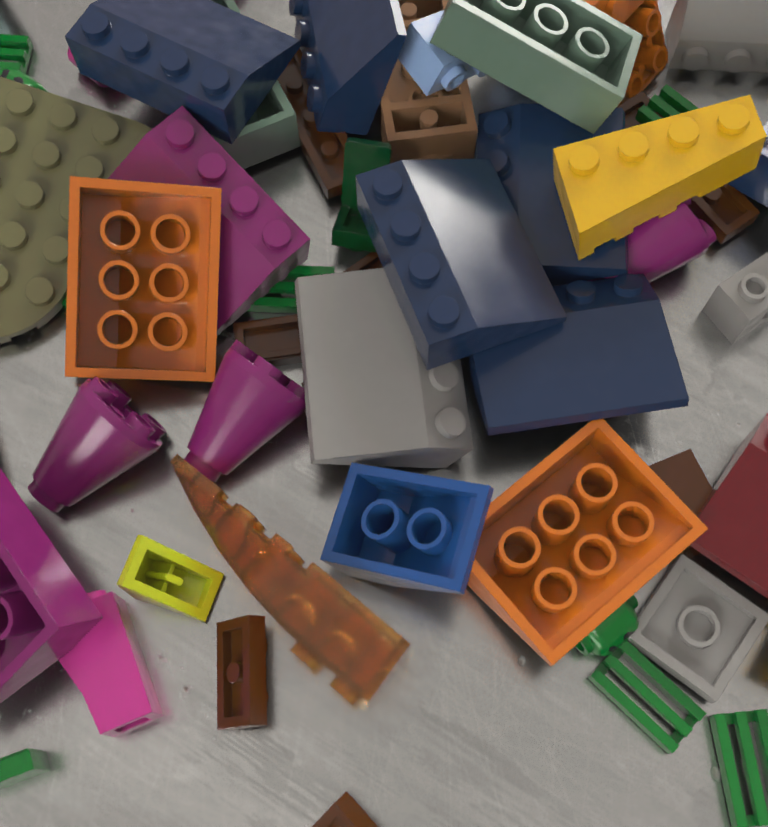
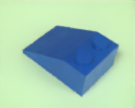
M351 462L320 560L348 576L395 587L464 595L494 489L489 485Z

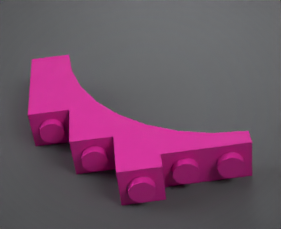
M96 590L87 594L103 618L58 661L83 694L99 733L115 737L163 716L125 600L113 591L107 593L106 590Z

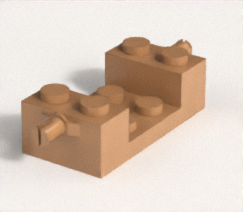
M398 0L406 31L411 22L445 10L449 0ZM397 59L380 101L382 142L392 145L391 163L400 160L474 159L478 128L467 79L451 91L442 89L426 96Z

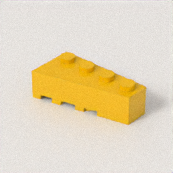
M751 95L553 148L554 182L578 260L593 254L594 248L611 239H614L616 242L633 233L634 227L655 216H658L660 219L674 212L677 209V205L696 195L702 197L756 169L765 143L766 133Z

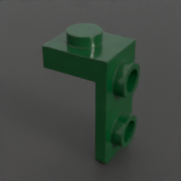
M353 137L347 138L344 150L342 201L332 229V245L346 247L352 251L376 252L357 207L355 175L391 164L392 145L390 143Z

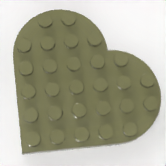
M1 76L0 344L12 341V337L23 334L35 327L41 328L63 307L62 302L67 295L70 176L108 179L145 134L153 129L135 120Z

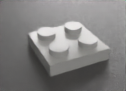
M681 554L637 616L639 627L629 636L628 641L637 650L709 703H715L721 697L768 623V613L690 558Z

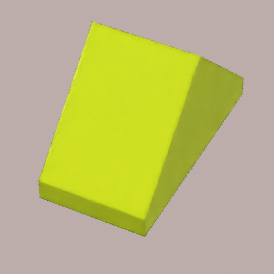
M137 535L117 585L135 599L206 622L224 574L148 537Z

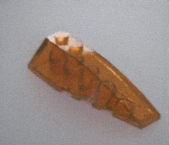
M176 454L170 462L192 508L225 561L255 601L295 642L290 651L312 671L320 664L335 678L329 686L350 705L354 706L360 699L369 707L408 660L411 644L314 562L305 569L303 567L305 564L304 560L294 551L293 546L277 533L271 539L264 534L266 531L265 527L258 521L255 515L241 504L236 503L232 507L226 502L229 498L221 488Z

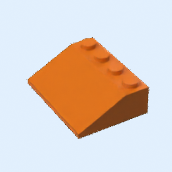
M70 176L65 377L94 378L97 376L99 378L214 382L216 373L222 188Z
M604 419L591 420L490 503L467 584L481 600L552 667L709 528Z

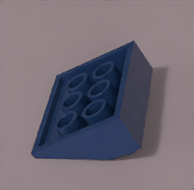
M97 0L88 6L65 35V39L81 74L168 115H171L183 106L209 134L230 144L234 143L301 47L299 39L211 0Z
M289 0V13L291 16H295L296 19L295 38L299 39L301 43V76L303 79H307L309 87L307 92V108L309 112L314 113L317 131L367 135L407 37L399 1Z
M520 103L481 113L478 116L477 159L491 160L552 286L569 284L577 280L587 281L628 274V235L616 242L614 239H611L594 248L593 254L578 260L554 182L553 148L625 129V112L623 108H615L594 134L541 104Z
M490 159L400 160L355 175L358 210L427 370L566 321L565 311Z
M629 273L621 274L615 278L594 281L577 280L566 285L552 286L567 316L565 322L464 357L488 436L688 406L689 396L660 299L644 273L636 275Z

